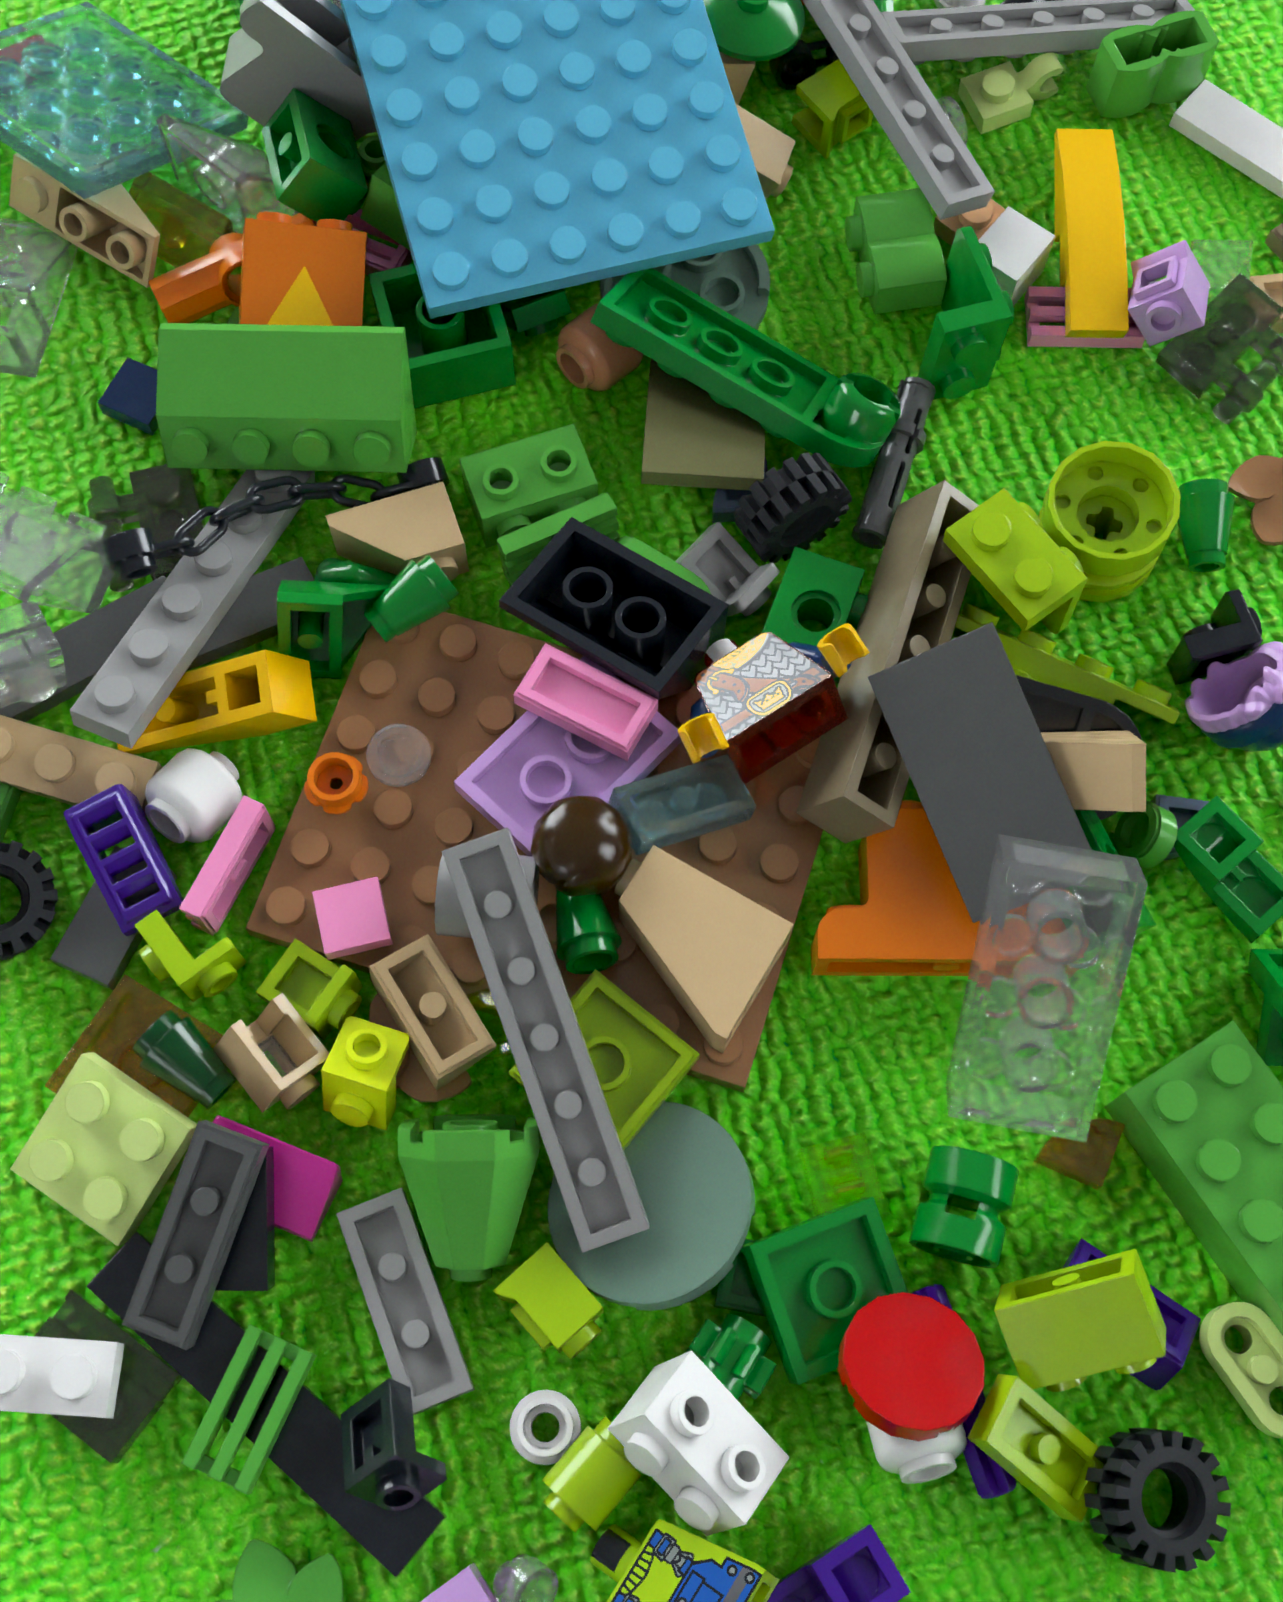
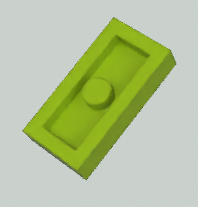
M998 1374L967 1438L1061 1518L1082 1523L1088 1507H1085L1084 1493L1095 1494L1098 1483L1085 1480L1088 1467L1102 1469L1104 1465L1093 1456L1099 1447L1018 1376Z

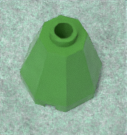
M450 1114L433 1116V1130L421 1132L419 1130V1118L404 1120L399 1125L398 1158L434 1265L450 1269L451 1279L456 1281L487 1280L492 1278V1268L505 1266L541 1148V1134L534 1117L527 1118L524 1130L516 1129V1115Z

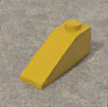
M264 649L187 671L132 749L117 743L118 750L130 754H138L264 736L317 722L310 662Z

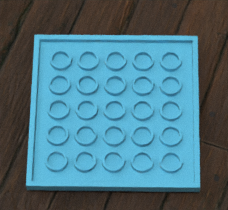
M340 0L430 319L772 240L775 231L703 0Z

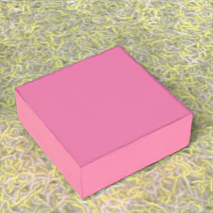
M378 877L312 892L324 953L328 960L393 945Z

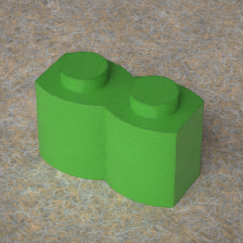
M1201 11L1172 13L1158 20L1153 26L1132 25L1117 29L1102 39L1086 89L1101 117L1105 118L1130 116L1142 111L1150 103L1168 104L1187 99L1203 82L1219 44V39Z
M915 188L856 197L854 215L848 216L845 219V235L849 251H858L860 259L856 266L857 287L860 297H869L874 314L942 305L947 283L946 267L942 249L934 231L930 204L922 190Z

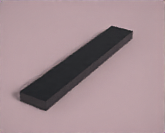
M138 1232L134 1233L87 1285L122 1320H124L152 1243ZM213 1299L211 1300L195 1346L188 1350L134 1330L210 1403L246 1332ZM260 1346L226 1416L231 1423H233L268 1351ZM281 1362L245 1435L254 1444L289 1372ZM303 1383L269 1458L386 1569L397 1577L447 1516L426 1496L422 1497L414 1506L402 1512L384 1510L374 1503L346 1493L344 1489L341 1418Z

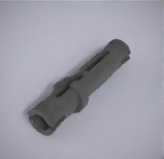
M906 377L905 381L902 379L899 383L897 397L901 405V415L879 451L863 499L861 511L851 535L857 543L863 546L882 549L885 545L897 506L900 505L913 460L915 455L923 450L927 437L923 429L936 393L934 385L925 379Z

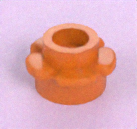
M329 752L316 758L310 765L307 781L304 784V791L307 799L313 806L320 805L323 807L324 812L339 815L350 811L353 803L361 802L365 798L369 782L367 776L362 774V764L355 757L340 752ZM339 779L343 784L339 789L331 788L332 781Z

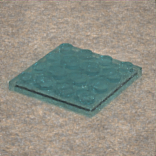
M88 1L0 31V141L83 199H87L247 129L248 115L229 103L222 96L220 89Z

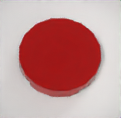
M901 1292L879 1296L856 1312L840 1342L838 1373L843 1388L846 1384L849 1393L855 1399L853 1406L867 1422L890 1436L923 1441L937 1438L939 1433L948 1432L952 1428L955 1429L967 1420L984 1388L985 1360L975 1334L955 1311L931 1297Z

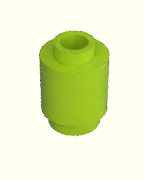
M606 1416L594 1430L587 1426L542 1479L552 1490L543 1501L544 1504L575 1533L584 1522L597 1531L642 1476L625 1456L624 1446L608 1430L612 1422Z

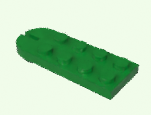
M653 268L626 274L599 301L590 323L604 330L613 342L624 347H633L655 360L658 366L667 374L677 378H685L707 391L710 397L718 404L727 408H736L758 421L761 427L770 435L780 439H788L812 454L815 452L821 454L826 461L839 466L859 468L872 463L901 415V405L897 395L880 380L862 373H848L839 379Z

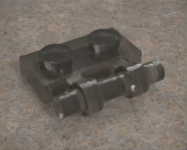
M1240 272L1207 305L1204 326L1176 336L1159 352L1156 363L1198 399L1214 383L1225 392L1226 396L1213 408V413L1221 422L1230 424L1242 411L1247 413L1252 411L1263 400V391L1278 376H1283V338L1271 328L1283 314V308ZM1252 347L1261 355L1262 360L1246 375L1234 364Z
M167 464L130 472L133 493L123 496L116 494L113 479L108 476H98L90 480L89 486L92 498L87 502L90 522L98 527L101 545L96 549L99 568L102 572L107 573L109 587L112 591L124 592L130 590L134 586V580H121L118 571L110 570L102 542L112 535L123 532V524L136 521L140 522L141 528L152 530L156 543L173 539L176 530L201 509L192 468H168ZM204 519L185 536L192 537L195 540L205 527ZM183 554L155 560L158 569L150 574L153 581L163 575L167 578L183 557Z

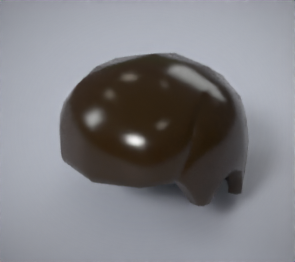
M571 796L554 802L534 825L531 854L539 873L549 883L554 884L564 895L569 897L601 896L619 883L632 860L633 835L623 814L603 799L593 796Z

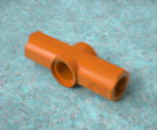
M301 213L292 216L294 224L315 226L312 219ZM229 233L222 235L214 241L209 249V254L148 281L168 323H191L230 304L240 307L241 273L233 275L231 272L240 267L242 263L243 234Z

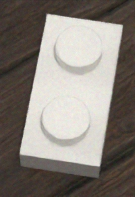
M0 1334V1411L113 1419L125 1344L109 1341Z

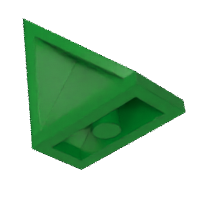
M281 580L277 591L278 653L309 661L311 678L341 679L343 666L361 645L367 630L372 627V624L363 613L373 606L372 603L389 585Z

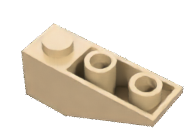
M61 136L13 155L9 198L10 207L144 287H150L148 281L154 278L160 234L104 161Z

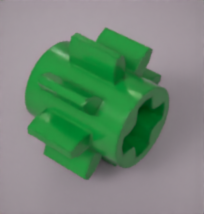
M731 1313L725 1315L719 1327L709 1319H705L686 1351L692 1350L737 1400H739L743 1392L756 1400L777 1367L776 1363L764 1357L772 1343L771 1339L749 1321Z

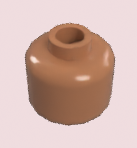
M595 304L563 326L558 336L559 349L556 352V359L564 376L573 385L581 389L588 388L601 392L610 389L640 365L643 353L633 347L628 348L618 345L606 335L604 330L590 323L598 305Z

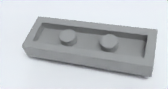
M401 1187L336 1213L392 1379L411 1387L413 1415L475 1390L403 1188Z

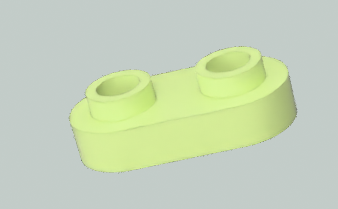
M1232 1302L1214 1308L1203 1319L1199 1332L1200 1346L1205 1358L1251 1422L1263 1433L1271 1437L1283 1438V1414H1277L1271 1408L1269 1402L1270 1393L1274 1388L1283 1391V1335L1263 1310L1250 1303ZM1229 1327L1237 1329L1243 1337V1348L1239 1353L1232 1352L1225 1343L1224 1335Z

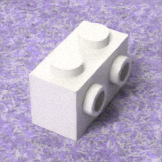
M692 1350L656 1365L608 1427V1430L624 1446V1453L629 1462L640 1472L651 1476L673 1499L674 1508L678 1515L688 1525L702 1531L706 1536L746 1525L790 1458Z

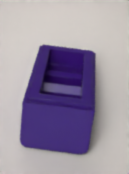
M114 785L64 811L63 815L73 838L125 936L128 937L138 932L134 925L156 909L163 918L180 910L179 907L184 899L138 798L124 785ZM133 836L135 843L107 857L106 849ZM145 860L148 867L118 882L116 874ZM157 883L160 889L159 892L129 907L126 900L127 897Z

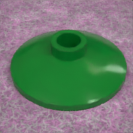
M703 0L718 50L727 56L745 61L771 60L789 52L798 43L805 24V11L801 0Z

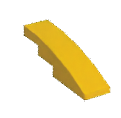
M1056 129L1054 133L1055 242H1060V287H1065V337L1123 338L1129 331L1128 272L1121 181L1113 129Z

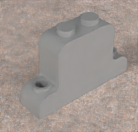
M243 0L240 6V24L242 28L229 39L220 84V92L229 103L264 127L291 90L296 88L351 122L355 141L368 133H377L345 16L339 7L330 0Z

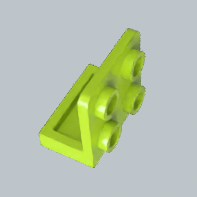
M1003 488L945 529L943 542L1024 632L1040 620L1054 634H1058L1068 626L1088 578L1084 575L1083 567L1075 554L1066 547H1059L1042 529L1038 515L1028 504L1024 502L1018 503Z

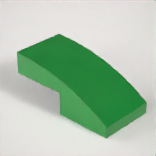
M1216 795L1178 829L1174 848L1212 901L1234 926L1253 943L1283 915V875L1256 850L1264 840Z

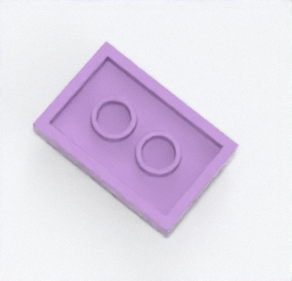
M585 656L580 659V661L622 681L614 673ZM527 710L453 782L455 790L498 830L509 828L515 845L527 856H532L531 844L534 825L554 802L571 796H593L603 799L616 808L681 743V738L677 732L678 729L656 711L628 761Z

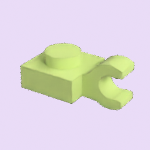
M1054 52L1044 53L1036 57L1018 73L1012 63L1008 61L961 78L958 95L980 134L1030 117L1034 100H1043L1057 93L1058 87L1052 77L1061 74L1063 67Z

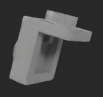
M720 522L709 526L675 561L700 577L708 586L713 596L729 604L727 617L742 613L744 617H747L760 608L772 594L767 586L780 573V570L773 562L758 566Z

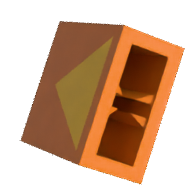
M279 212L257 213V219L245 218L242 240L239 324L362 326L367 232L353 231V225L350 222L338 219H320L317 221V226L294 224L292 216Z

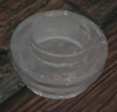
M390 724L380 729L371 738L366 750V759L371 773L378 781L388 786L404 787L417 782L425 775L431 763V749L427 738L417 728L406 724Z

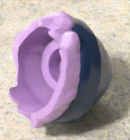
M1273 641L1262 644L1248 655L1226 664L1212 662L1207 667V679L1197 678L1192 681L1191 696L1185 699L1186 711L1190 720L1200 727L1201 732L1218 746L1256 752L1273 750L1283 744L1282 642Z

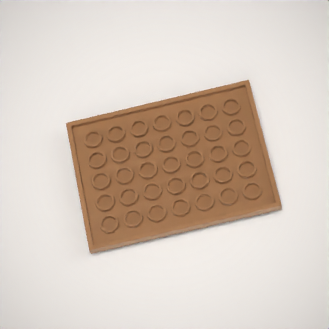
M443 612L407 632L393 637L387 643L373 626L367 630L315 759L329 752H340L355 757L363 766L362 774L368 778V792L361 802L352 804L350 811L334 815L324 812L323 807L320 805L313 806L307 799L303 787L245 928L249 935L287 948L296 938L327 958L324 953L312 892L378 877L393 945L330 959V961L370 974V965L429 934L472 1006L498 1014L472 938L437 935L435 931L436 885L442 851L498 831L489 820L455 790L453 781L527 711L514 704L513 694L545 643L578 660L583 655L566 647L448 612ZM617 676V677L620 678L624 683H626V684H628V685H630V686H632V687H634V688H636V689H638V690H640V691H642V692L648 694L647 692L643 691L642 689L636 687L635 685L629 683L628 681L624 680L623 678ZM693 685L690 690L658 699L657 711L678 729L689 721L691 706L699 698H702L703 701L705 699L699 687ZM774 710L728 739L727 742L730 747L724 750L719 749L712 757L700 758L701 761L695 764L692 763L681 740V743L616 807L623 814L633 835L632 859L642 863L654 845L795 925L823 829L803 818L796 811L825 724ZM336 779L332 781L331 788L339 789L343 782ZM516 846L519 855L527 856L522 850H520ZM539 873L537 908L566 990L571 999L591 974L580 975L570 973L566 969L565 961L557 957L556 888L554 884L549 883ZM615 885L601 896L618 930L622 943L617 949L618 961L610 968L600 971V973L700 1054V1058L687 1075L744 1093L789 941L722 1054L709 1045L619 920V899L621 896L614 893Z

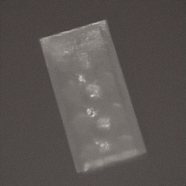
M998 834L946 1079L948 1117L1086 1142L1148 886L1137 858Z

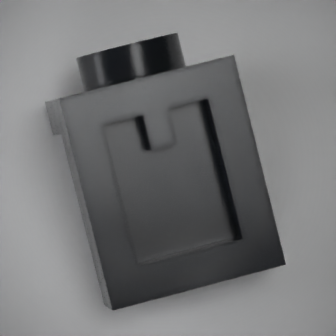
M1239 589L1228 591L1224 594L1210 617L1211 623L1197 626L1181 637L1179 645L1167 662L1175 685L1194 681L1197 678L1207 677V667L1210 663H1229L1248 655L1261 644L1263 640L1261 637L1260 619L1256 611L1252 607L1247 606Z
M388 1378L341 1414L344 1489L346 1493L374 1503L384 1510L402 1512L417 1504L422 1497L447 1480L445 1463L416 1451L411 1387Z

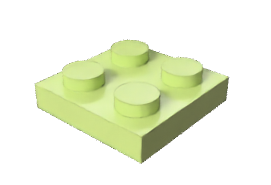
M95 1052L82 1053L10 1170L116 1246L125 1244L137 1231L189 1147L197 1123Z

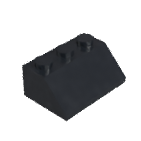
M573 517L566 522L499 599V607L657 699L690 690L695 684L697 675L712 662L706 651L714 642L724 639L729 604Z

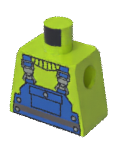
M661 1519L652 1526L643 1543L616 1524L611 1525L596 1543L590 1559L594 1566L618 1583L607 1602H767L779 1582L778 1578L757 1563Z

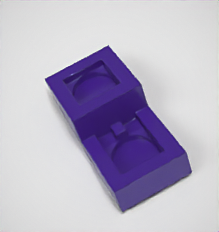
M869 1524L780 1579L767 1602H898L911 1593L873 1527Z

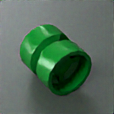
M934 1146L930 1152L923 1186L931 1194L930 1200L921 1202L917 1206L909 1243L924 1252L951 1261L984 1268L998 1267L1007 1229L998 1220L999 1213L1008 1211L1012 1207L1019 1175L1017 1167L1007 1161L978 1151L953 1146ZM950 1206L977 1212L975 1220L949 1213Z

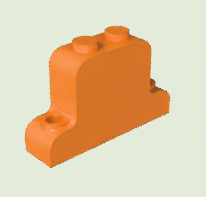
M912 800L902 801L894 828L862 838L858 849L860 905H838L828 908L826 915L818 925L811 945L812 975L1070 977L1085 960V955L1081 956L1056 907L1033 906L1027 901L973 923L921 802Z

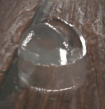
M526 1554L518 1555L512 1561H506L498 1567L493 1580L495 1600L497 1602H554L558 1591V1577L552 1569L539 1559Z

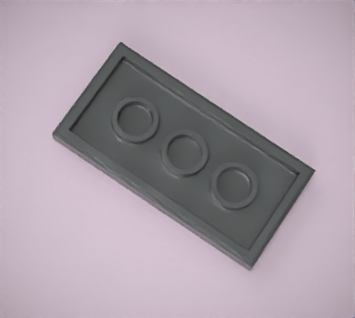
M993 622L868 676L973 923L1101 872Z

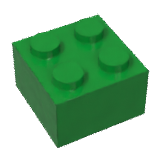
M415 264L368 274L379 326L405 327L414 409L516 385L513 347L500 303L430 319Z

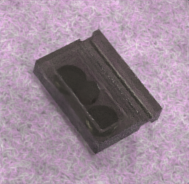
M70 1290L64 1298L66 1300L53 1317L50 1316L35 1334V1337L109 1341L125 1344L114 1417L111 1419L50 1415L107 1461L119 1463L163 1405L164 1398L183 1377L161 1356L81 1293Z

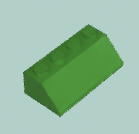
M161 323L158 334L156 419L167 467L407 473L417 429L405 327Z

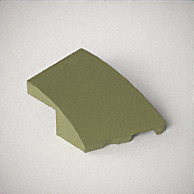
M651 359L641 484L751 491L749 487L756 480L762 483L764 481L765 430L761 427L760 423L736 408H727L718 404L710 397L707 391L685 378H677L667 374L658 366L655 360Z

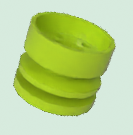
M1114 441L1094 443L1080 447L1060 463L1049 483L1038 517L1041 521L1042 529L1059 547H1066L1072 551L1083 567L1084 575L1088 579L1079 600L1108 602L1126 597L1147 581L1179 519L1180 491L1171 470L1154 453L1132 443ZM1095 533L1103 535V539L1094 537Z

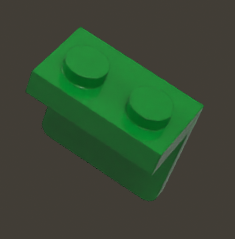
M971 226L956 230L946 263L947 283L942 305H940L943 312L936 314L917 376L934 385L936 389L934 400L943 397L946 399H957L972 390L987 387L996 361L1000 359L1001 348L1009 326L1014 321L1012 299L1006 290H1001L992 271L990 251L986 244L979 243Z

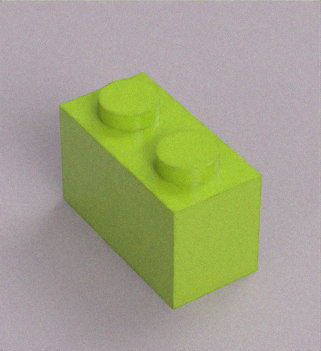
M1137 1249L1001 1285L994 1312L1019 1378L1032 1390L1046 1386L1047 1390L1052 1392L1065 1391L1080 1385L1089 1375L1113 1369L1118 1374L1137 1373L1151 1367L1157 1358L1165 1356L1166 1326Z

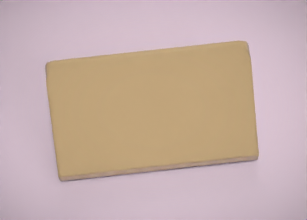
M429 934L369 966L370 980L400 1031L409 1035V1046L436 1090L450 1083L496 1049L497 1045Z

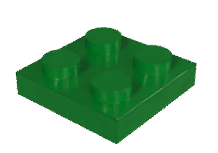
M863 1197L742 1245L746 1262L789 1383L802 1384L838 1368L840 1342L859 1309L879 1296L901 1292L908 1293L874 1197Z

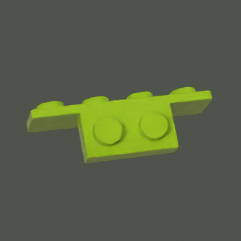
M965 603L962 612H959L955 627L967 633L991 622L996 627L1000 617ZM996 628L1015 674L1105 700L1112 705L1118 699L1167 722L1176 723L1180 712L1177 708L1168 704L1172 693L1141 679H1137L1133 688L1112 680L1110 676L1114 670L1113 667L1082 653L1079 654L1075 663L1052 653L1056 642L1033 631L1027 630L1024 632L1021 630L1019 636L1015 637Z

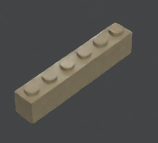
M946 480L939 482L897 506L868 593V601L856 630L870 653L865 657L852 661L850 668L840 678L796 811L797 814L843 843L894 828L910 776L868 676L950 641L970 579L971 572L943 542L945 529L979 505Z

